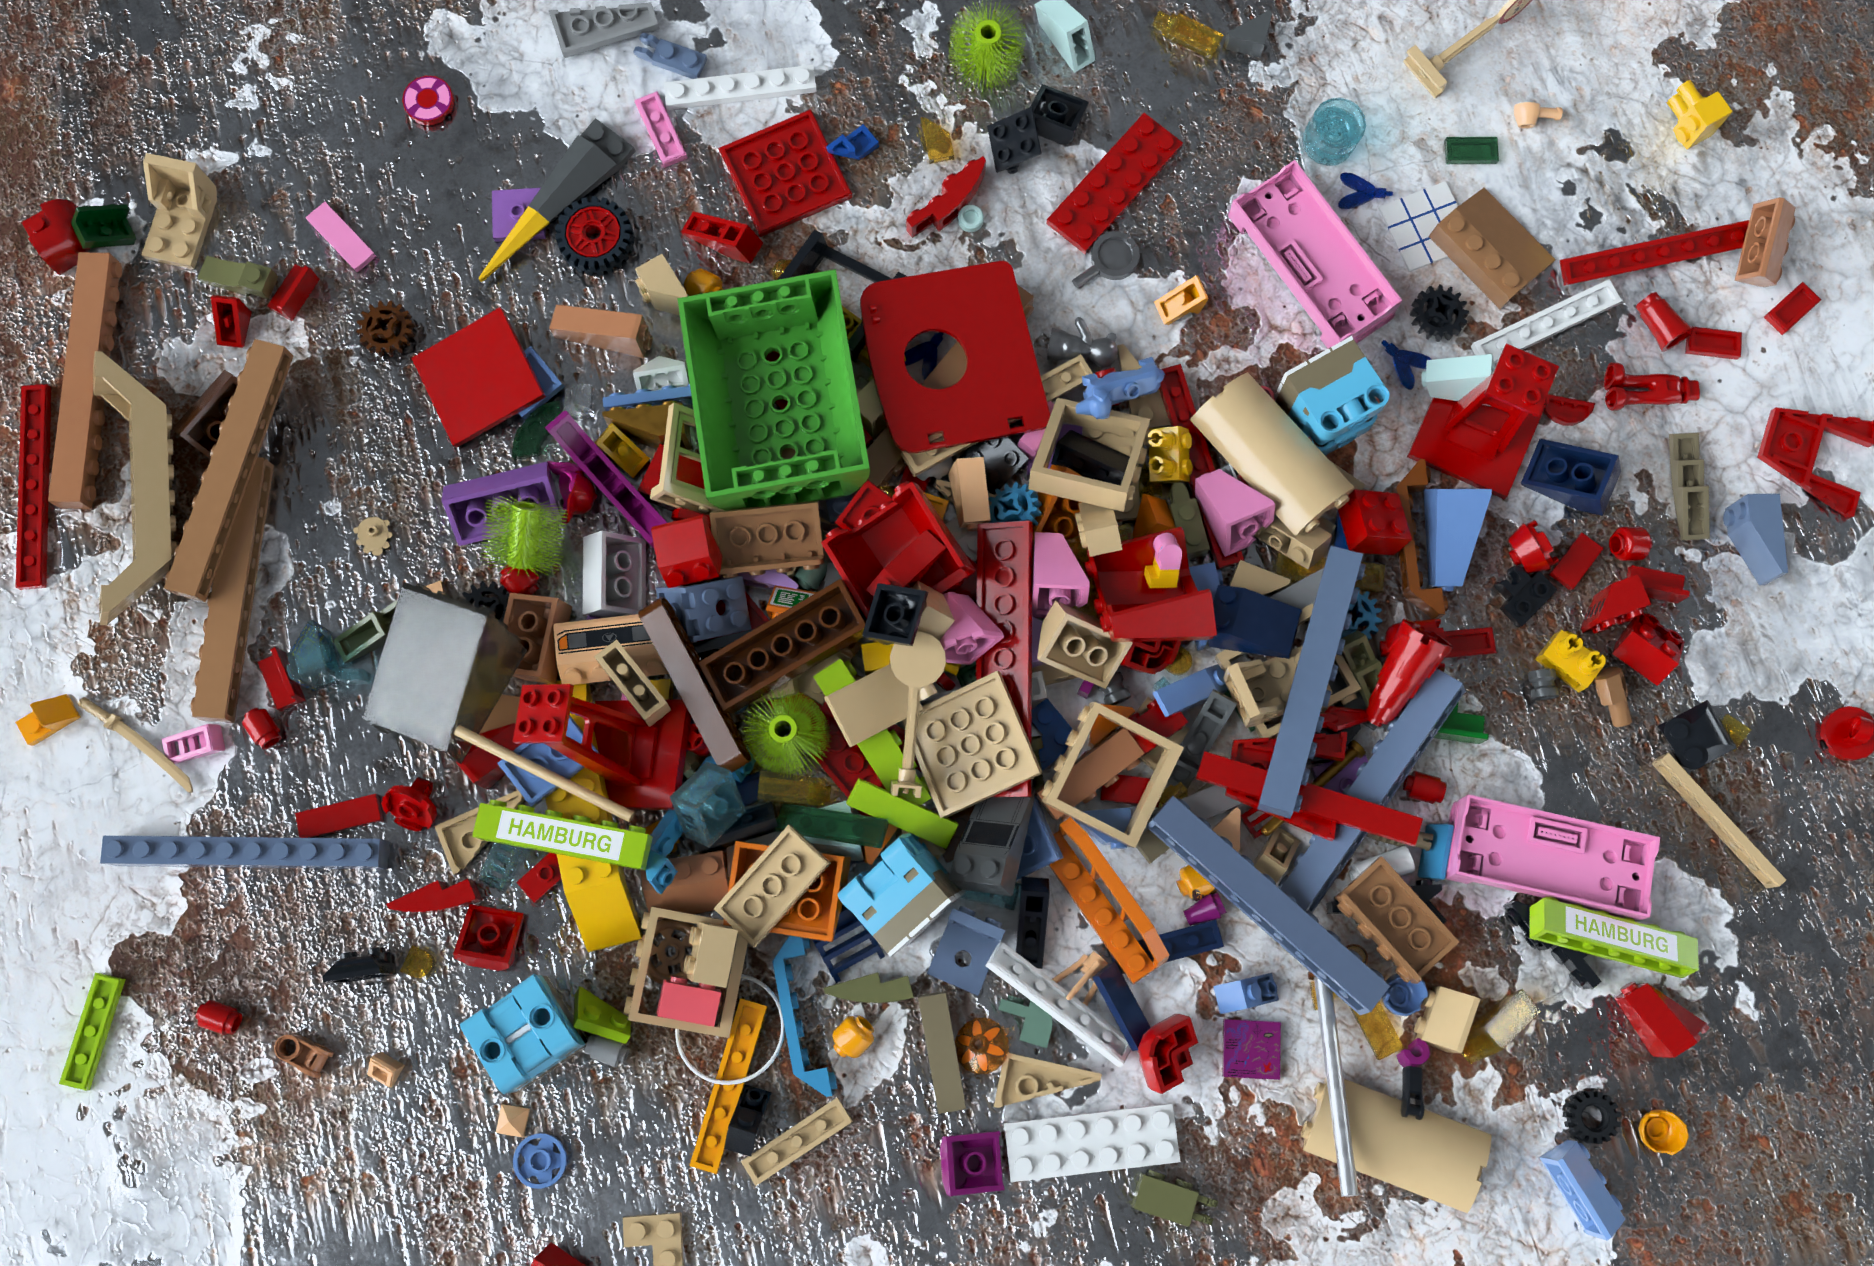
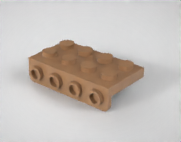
M818 501L711 511L709 513L712 535L723 556L720 575L723 578L739 576L738 573L749 572V575H762L766 573L765 570L776 569L778 573L792 571V567L803 566L804 570H813L819 568L820 564H824V549L820 543L823 540Z
M1382 856L1378 857L1334 897L1339 902L1337 905L1339 910L1348 918L1352 916L1359 924L1356 927L1366 939L1369 940L1371 938L1378 945L1376 948L1377 952L1386 961L1391 960L1397 966L1396 973L1406 983L1410 981L1413 984H1418L1422 980L1421 977L1459 943L1458 939Z

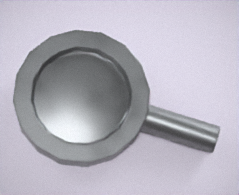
M1110 231L1101 235L1094 242L1091 250L1092 266L1072 280L1074 286L1079 288L1098 274L1109 280H1122L1129 277L1136 270L1140 258L1139 247L1130 235L1120 231Z

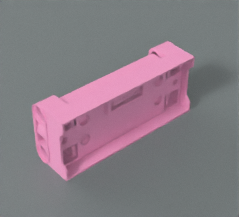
M1295 160L1283 167L1279 173L1233 200L1228 217L1241 234L1247 233L1266 257L1322 332L1320 340L1327 349L1350 336L1358 343L1394 318L1402 299Z
M1469 794L1453 803L1448 824L1453 825L1454 831L1445 879L1464 884L1475 882L1542 898L1553 897L1558 899L1559 902L1580 904L1586 908L1606 911L1615 917L1632 918L1635 922L1650 918L1652 906L1650 894L1654 862L1659 851L1660 837Z

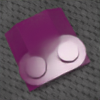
M1000 1131L942 1136L940 1145L942 1182L947 1196L1005 1190L1002 1180Z

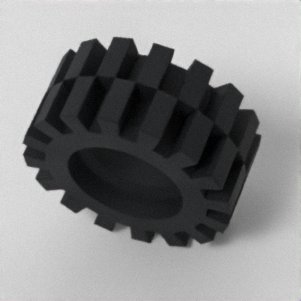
M1588 1090L1576 1092L1577 1095H1571L1569 1097L1571 1101L1566 1102L1564 1105L1567 1108V1112H1563V1117L1567 1118L1564 1125L1570 1128L1568 1132L1571 1135L1576 1136V1139L1592 1144H1603V1141L1608 1142L1612 1140L1610 1136L1617 1135L1618 1132L1615 1129L1616 1127H1621V1122H1617V1117H1621V1112H1616L1618 1105L1615 1102H1611L1612 1098L1610 1096L1603 1095L1602 1092ZM1591 1105L1597 1107L1602 1115L1601 1123L1596 1128L1587 1127L1582 1120L1583 1110Z

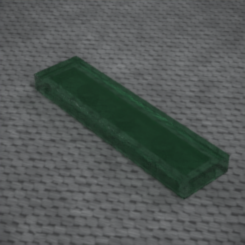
M783 803L777 819L778 827H775L777 832H782L788 825H792L802 836L882 848L889 823L887 819Z

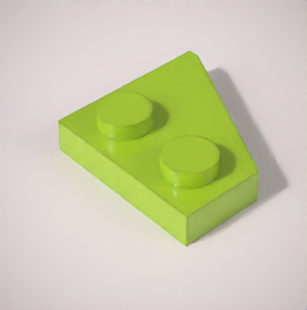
M579 986L574 995L573 1027L627 1044L631 1036V1021L627 1020L628 1017Z

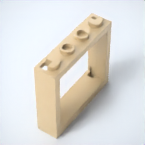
M1057 397L1030 471L1029 490L1124 512L1128 499L1133 500L1136 486H1132L1133 482H1139L1142 467H1138V465H1144L1147 449L1144 446H1150L1148 441L1151 440L1148 435L1152 431L1149 430L1150 419L1111 410L1109 418L1097 420L1091 415L1076 414V405L1079 402ZM1063 423L1135 439L1121 486L1048 469Z
M1313 604L1301 609L1302 614L1299 625L1310 620ZM1225 649L1216 654L1215 660L1221 669L1226 672V668L1231 666L1230 662L1247 653ZM1342 654L1341 656L1336 655L1334 663L1339 665L1338 670L1348 687L1330 696L1328 706H1322L1321 708L1323 713L1330 706L1340 701L1343 706L1357 698L1356 693L1361 690ZM1281 722L1267 729L1264 723L1253 727L1259 738L1269 737V739H1274L1278 736Z
M1091 702L1088 706L1085 705L1082 712L1079 713L1078 720L1081 722L1076 731L1072 730L1065 743L1068 748L1064 756L1059 755L1053 767L1056 773L1052 781L1047 780L1043 786L1044 789L1041 795L1044 797L1041 802L1128 847L1136 848L1184 747L1097 702ZM1098 715L1164 748L1124 833L1057 799Z
M651 907L650 913L644 912L641 929H646L644 941L638 940L635 957H640L638 969L632 968L629 985H634L632 997L627 996L623 1013L628 1014L627 1020L729 1038L748 942L739 933L737 934L718 1027L638 1013L658 917L692 924L703 922L725 926L723 925L724 920Z

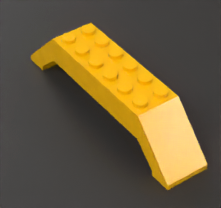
M561 680L556 681L555 684H562ZM590 684L574 685L572 697L592 703ZM570 713L569 715L584 732V718ZM593 732L592 744L598 750L595 732ZM586 767L569 779L609 799L605 779ZM558 788L545 798L547 809L563 813L562 818L573 820V816L578 815L591 818L590 823L601 825V820L613 822L611 813L561 788ZM557 854L564 893L587 952L641 940L642 932L638 913L635 910L626 884L623 866Z

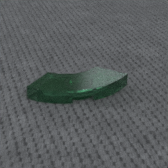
M560 401L550 402L530 413V416L518 428L512 446V457L514 460L541 455V446L546 437L550 435L545 427L562 413Z

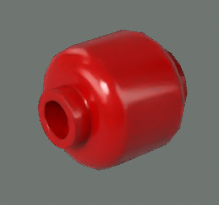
M1640 526L1620 527L1609 540L1610 551L1620 561L1643 560L1648 556L1653 545L1648 531Z
M509 565L505 566L507 568L499 572L502 575L500 584L505 587L508 593L532 595L539 589L536 584L540 580V575H537L536 570L534 572L530 569L525 571V569L519 570L514 568L511 570L513 567H508Z

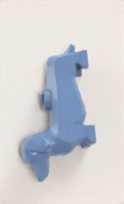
M1153 357L1139 360L1141 368L1138 370L1112 372L1102 378H1098L1095 373L1082 376V384L1087 386V388L1083 391L1085 400L1076 405V414L1091 415L1097 420L1107 419L1110 416L1112 405L1156 393L1164 379L1165 373L1157 367Z

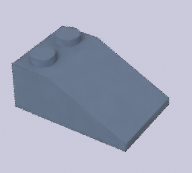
M1747 494L1725 508L1723 522L1727 526V534L1759 585H1766L1787 574L1788 565L1780 494Z

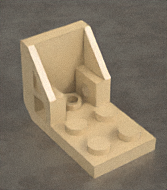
M146 153L143 166L148 200L157 210L142 256L151 261L195 269L217 202L216 186L196 163Z
M1302 646L1292 650L1290 659L1274 657L1264 662L1258 659L1235 663L1226 668L1223 679L1233 700L1238 702L1236 707L1246 728L1257 726L1284 714ZM1328 683L1327 690L1332 691Z

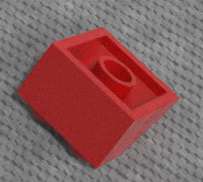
M703 515L651 528L658 569L668 588L720 576L723 556Z

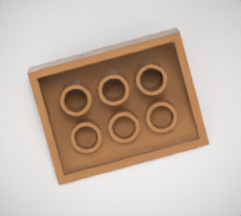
M1482 188L1455 208L1436 225L1428 236L1499 309L1503 308L1556 260L1485 188Z

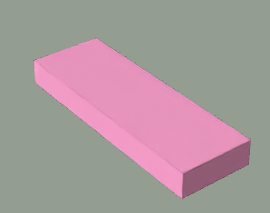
M658 91L634 100L664 168L688 159Z
M325 201L305 217L357 273L377 257Z

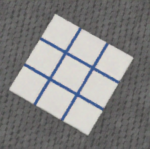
M1446 181L1378 207L1409 272L1448 257L1428 237L1436 225L1458 207Z

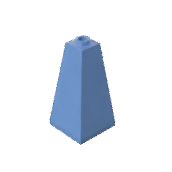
M1424 489L1428 585L1442 588V591H1453L1454 586H1463L1492 495V489Z

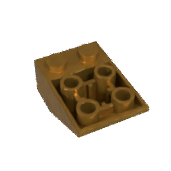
M666 401L662 405L657 406L639 404L636 408L630 409L613 407L609 411H603L602 416L608 426L613 423L629 439L657 449L659 444L664 445L669 406L673 403L682 406L683 404L677 401ZM683 423L680 447L692 450L690 425Z

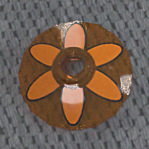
M975 1018L966 1022L959 1030L955 1039L958 1062L967 1071L974 1074H989L997 1070L1005 1062L1009 1051V1040L1005 1030L998 1022L989 1018ZM982 1040V1048L976 1050L975 1042Z

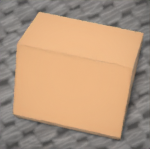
M379 1052L370 1058L367 1074L387 1087L392 1088L405 1065L385 1053Z

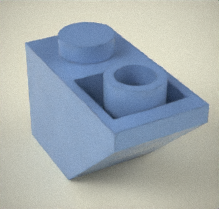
M1272 973L1213 986L1220 1014L1248 1009L1279 1000L1277 985Z

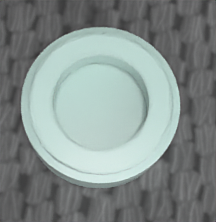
M975 205L964 206L958 213L960 228L966 232L979 230L983 225L984 216L982 210Z

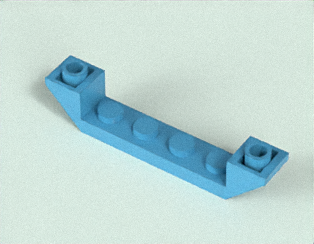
M708 756L681 792L678 810H668L650 834L653 838L646 866V876L653 888L660 894L672 883L674 876L678 872L669 859L666 858V855L672 851L679 837L688 829L686 824L690 825V822L682 814L694 818L697 812L703 808L713 790L719 786L724 776L712 756ZM751 756L752 759L749 763L726 776L742 782L746 775L752 771L756 759Z
M789 935L772 962L793 1074L824 1096L830 1097L834 1095L833 1089H838L835 1072H829V1067L806 1071V1066L810 1065L808 1049H802L800 1037H805L802 1020L797 1021L795 1009L800 1008L797 992L791 991L790 981H794L792 965H786V960L807 956L806 949L811 948L810 939Z

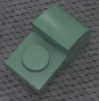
M1008 995L1007 1000L1001 999L998 1007L999 1011L1024 1018L1019 1040L1047 1048L1052 1031V1016L1031 1000H1029L1028 1006H1024V999Z

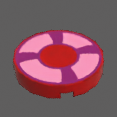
M427 75L416 78L409 83L404 90L402 98L404 109L409 117L421 125L430 126L444 121L448 113L451 114L455 102L453 92L444 80L436 76Z

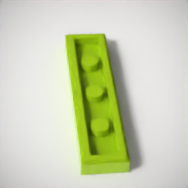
M858 778L846 802L848 806L945 849L959 825L950 818H940L938 813L901 796H893L891 792Z
M102 973L94 974L59 1084L85 1091L90 1090L126 979Z

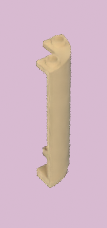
M1248 372L1225 385L1223 392L1218 394L1216 398L1212 396L1190 419L1251 488L1273 500L1275 503V514L1295 536L1305 531L1309 534L1320 524L1318 519L1326 511L1334 507L1340 509L1349 501L1348 494L1355 487Z
M1325 1078L1323 1083L1318 1082L1313 1096V1098L1317 1099L1316 1112L1310 1122L1305 1121L1301 1137L1305 1138L1304 1151L1337 1163L1327 1079ZM1344 1079L1355 1170L1468 1213L1482 1184L1479 1178L1482 1168L1487 1167L1492 1135L1425 1109L1422 1120H1417L1415 1116L1410 1115L1407 1118L1402 1117V1100Z

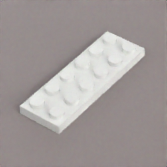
M1172 1103L1004 1123L1010 1182L1180 1162Z

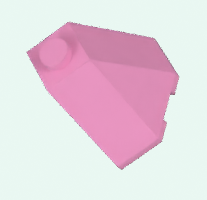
M1218 469L1211 473H1205L1195 479V496L1225 557L1249 547L1256 540L1254 534L1262 526L1267 528L1274 521L1275 503L1273 500L1226 472Z
M1035 532L1032 569V616L1035 618H1045L1055 600L1070 607L1075 605L1081 607L1087 604L1090 582L1063 534Z
M947 592L943 595L955 621L940 639V643L945 650L946 662L971 665L1003 639L1004 635L968 595Z

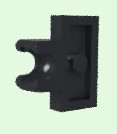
M1513 566L1507 570L1512 583L1508 580L1495 582L1494 587L1505 599L1508 598L1499 609L1518 628L1522 627L1549 600L1557 589L1540 571L1534 572L1529 576L1522 567Z

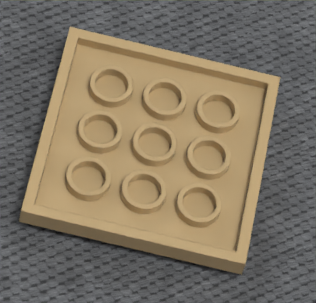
M1001 672L991 673L922 706L923 710L919 711L915 755L940 818H947L1043 774ZM904 719L902 723L906 730V719Z

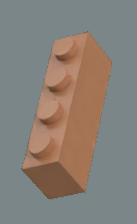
M1118 728L1075 761L1057 799L1072 807H1075L1081 801L1084 804L1088 803L1097 796L1095 792L1103 785L1107 788L1119 779L1117 774L1125 768L1127 771H1130L1141 762L1139 758L1145 753L1126 728ZM1044 785L1036 790L1035 796L1052 819L1058 820L1061 818L1063 821L1070 817L1041 802L1044 797L1041 795Z

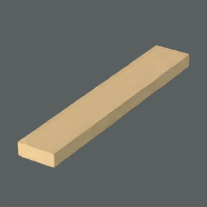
M1669 753L1657 757L1652 762V765L1766 888L1779 887L1786 881L1780 872Z

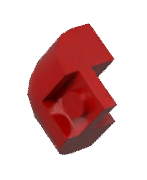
M55 199L40 204L42 211L21 222L35 250L58 275L77 265L79 252H89L90 248L83 249L71 225L78 206L67 199Z
M1181 641L1133 642L1120 665L1137 672L1156 674L1165 669L1169 664H1173Z
M1173 1014L1152 1026L1142 1036L1138 1047L1139 1061L1147 1086L1152 1091L1163 1094L1184 1082L1181 1071L1193 1064L1188 1048L1197 1044L1198 1040L1189 1016Z

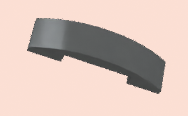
M1215 689L1212 690L1180 745L1184 749L1168 780L1170 784L1185 792L1187 791L1199 770L1204 751H1210L1235 709L1237 701Z

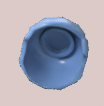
M1394 974L1386 980L1390 987L1382 996V1002L1385 1008L1394 1015L1409 1016L1416 1011H1420L1423 1000L1428 997L1425 982L1421 980L1418 984H1413L1410 981L1406 983L1398 974Z

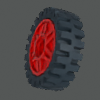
M592 196L591 201H588L587 197L581 198L582 203L573 202V208L570 209L567 206L564 210L565 215H560L558 218L559 224H556L555 228L558 248L569 266L573 269L576 268L578 272L583 274L585 271L590 276H593L594 272L598 276L604 275L603 271H607L610 274L614 272L613 267L616 266L618 269L622 267V261L627 262L629 259L628 253L633 251L634 232L625 211L618 207L614 201L610 203L604 197L599 200L597 196ZM593 234H600L598 238L590 239Z

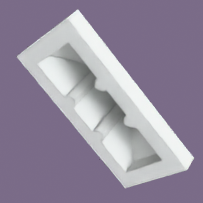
M658 356L633 370L637 390L649 389L655 391L661 390L664 386L672 385L678 388L686 387L689 384L685 362Z

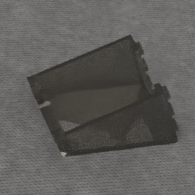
M404 582L362 719L379 732L389 735V733L394 731L427 744L434 751L445 752L449 755L448 758L462 764L473 744L454 735L456 728L461 725L477 734L480 733L525 656L527 649L520 643L521 639L517 635L507 630L508 626L504 622L494 617L496 614L491 609L485 606H480V608L474 607L473 604L462 598H459L458 601L454 600L442 591L434 593L419 583L414 586Z

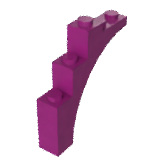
M564 410L545 429L654 549L651 528L667 522L615 467L571 415Z

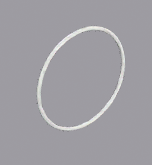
M741 975V978L750 980L763 987L775 1001L781 1019V1035L778 1046L770 1060L754 1074L738 1080H718L702 1074L688 1061L681 1046L679 1029H675L676 1044L681 1058L691 1071L706 1081L721 1085H734L749 1081L763 1073L773 1063L782 1047L785 1027L780 1002L766 984L754 977Z

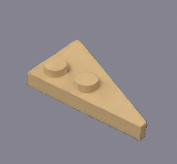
M517 790L496 800L506 802V808L517 809L518 805H521L525 798ZM479 807L435 826L453 875H459L488 842L472 837Z
M1005 1052L993 1107L999 1108L1100 1081L1102 1074Z

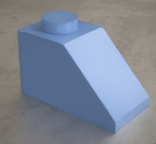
M1131 808L1082 811L1123 833L1131 819ZM1074 819L1101 844L1110 845L1112 850L1127 848V845Z

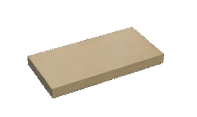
M788 825L715 906L714 910L734 929L738 930V933L753 948L757 947L831 862L792 825Z

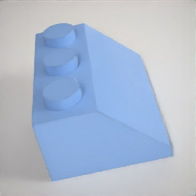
M1566 1140L1540 1156L1539 1158L1586 1234L1606 1241L1612 1238L1626 1220L1621 1213L1623 1207L1619 1200L1613 1194L1610 1195L1606 1189L1605 1184L1607 1182L1602 1173L1591 1165L1588 1160L1591 1157L1585 1146L1577 1141Z

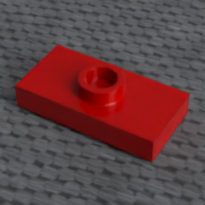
M547 854L516 882L534 903L541 900L562 881L557 854Z

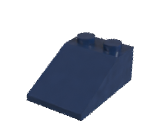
M1540 438L1521 485L1575 510L1603 516L1621 473L1619 455Z
M1218 585L1213 600L1217 635L1213 639L1208 640L1209 647L1290 659L1302 610L1246 588Z

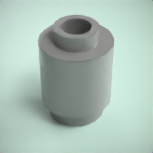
M591 1034L585 1048V1053L589 1054L591 1059L617 1067L619 1063H625L630 1048L626 1046L627 1044Z

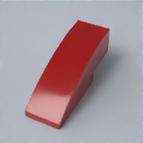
M467 878L448 888L445 882L437 880L386 905L390 910L430 914L469 906V904H475L483 900L475 880Z

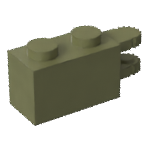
M1177 482L1172 485L1169 491L1170 505L1168 508L1175 526L1182 527L1184 530L1188 560L1205 557L1210 547L1196 498L1190 499L1188 490H1186L1187 487L1183 483Z
M1149 1170L1148 1175L1140 1173L1131 1204L1133 1209L1190 1227L1191 1219L1212 1225L1213 1218L1203 1213H1196L1194 1209L1197 1201L1209 1207H1217V1200L1200 1195L1199 1192L1192 1189V1183L1176 1179V1182L1172 1183L1164 1180L1165 1174Z

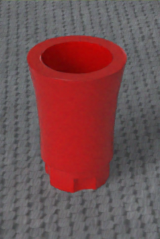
M1657 292L1651 293L1635 306L1639 311L1640 318L1651 331L1662 352L1681 343L1694 330Z

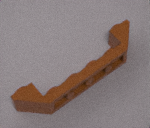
M1420 459L1392 491V493H1399L1412 540L1398 551L1403 596L1431 619H1440L1448 609L1447 597L1443 596L1442 588L1420 589L1423 586V575L1421 571H1418L1417 566L1420 551L1418 545H1415L1414 542L1416 522L1411 519L1410 512L1413 508V498L1408 493L1422 492L1431 480V472L1429 467H1426L1425 459Z

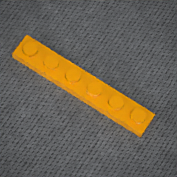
M740 998L716 1079L730 1081L747 1077L768 1006ZM745 1082L734 1085L714 1083L689 1166L718 1174L725 1151L724 1146L728 1126Z

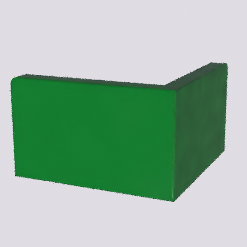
M1457 703L1434 738L1481 744L1487 741L1489 734L1484 733L1485 716L1458 713Z

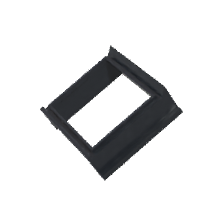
M815 229L778 278L779 280L812 274L825 257L874 283L892 279L832 249L827 245L823 233ZM897 272L893 279L907 276L900 272ZM862 322L848 340L851 361L855 363L859 353L866 345Z

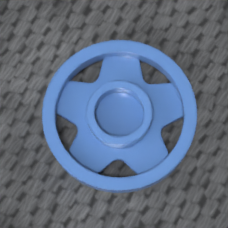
M547 1133L533 1134L525 1138L517 1146L513 1156V1168L517 1178L524 1185L535 1189H542L555 1184L563 1176L567 1166V1152L564 1145L558 1138ZM542 1138L537 1146L528 1143L533 1139ZM554 1143L559 1148L560 1153L553 1151ZM520 1154L525 1159V1162L521 1167H519ZM560 1168L558 1174L553 1178V1169ZM536 1176L539 1183H533L527 1178Z

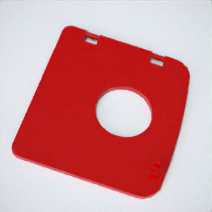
M996 261L879 281L870 284L864 289L860 298V309L871 371L889 432L894 444L900 450L907 453H922L933 449L954 447L1046 428L1050 418V411L1014 271L1008 262ZM929 331L943 332L952 336L960 343L966 355L967 366L963 377L956 384L944 389H931L920 385L910 376L905 366L904 353L910 341L919 334ZM1022 418L1023 426L1009 427L1008 420ZM942 433L944 441L929 443L928 435Z

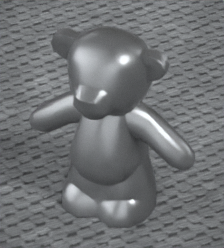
M1081 317L1075 319V325L1080 333V337L1052 327L1047 360L1073 359L1081 354L1087 364L1091 361L1100 366L1102 370L1111 368V365L1116 360L1118 348L1115 343L1117 338L1115 333L1111 332L1105 338L1093 340L1085 321Z

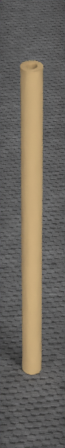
M461 725L454 732V735L627 822H630L635 812Z

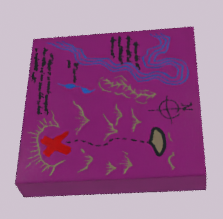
M1223 1019L1222 1077L1280 1080L1281 1022Z

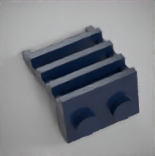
M843 904L833 940L861 925L863 926L857 917ZM864 926V931L826 952L823 946L830 943L829 941L812 939L836 983L841 981L838 973L877 952L880 959L885 957L876 939ZM870 939L871 945L834 965L831 963V959Z

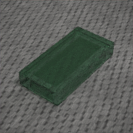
M1446 137L1444 141L1446 164H1497L1499 161L1497 137Z

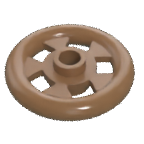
M663 919L657 922L654 938L661 933L665 939L658 947L652 944L650 957L657 954L662 965L655 968L649 959L646 975L650 979L663 985V980H670L671 976L687 977L686 972H683L685 947H693L692 944H689L691 929L694 927L692 924L671 919ZM675 930L686 934L682 942L679 939L672 938ZM670 946L676 949V953L672 957L666 954V950ZM680 964L681 972L669 974L668 966Z

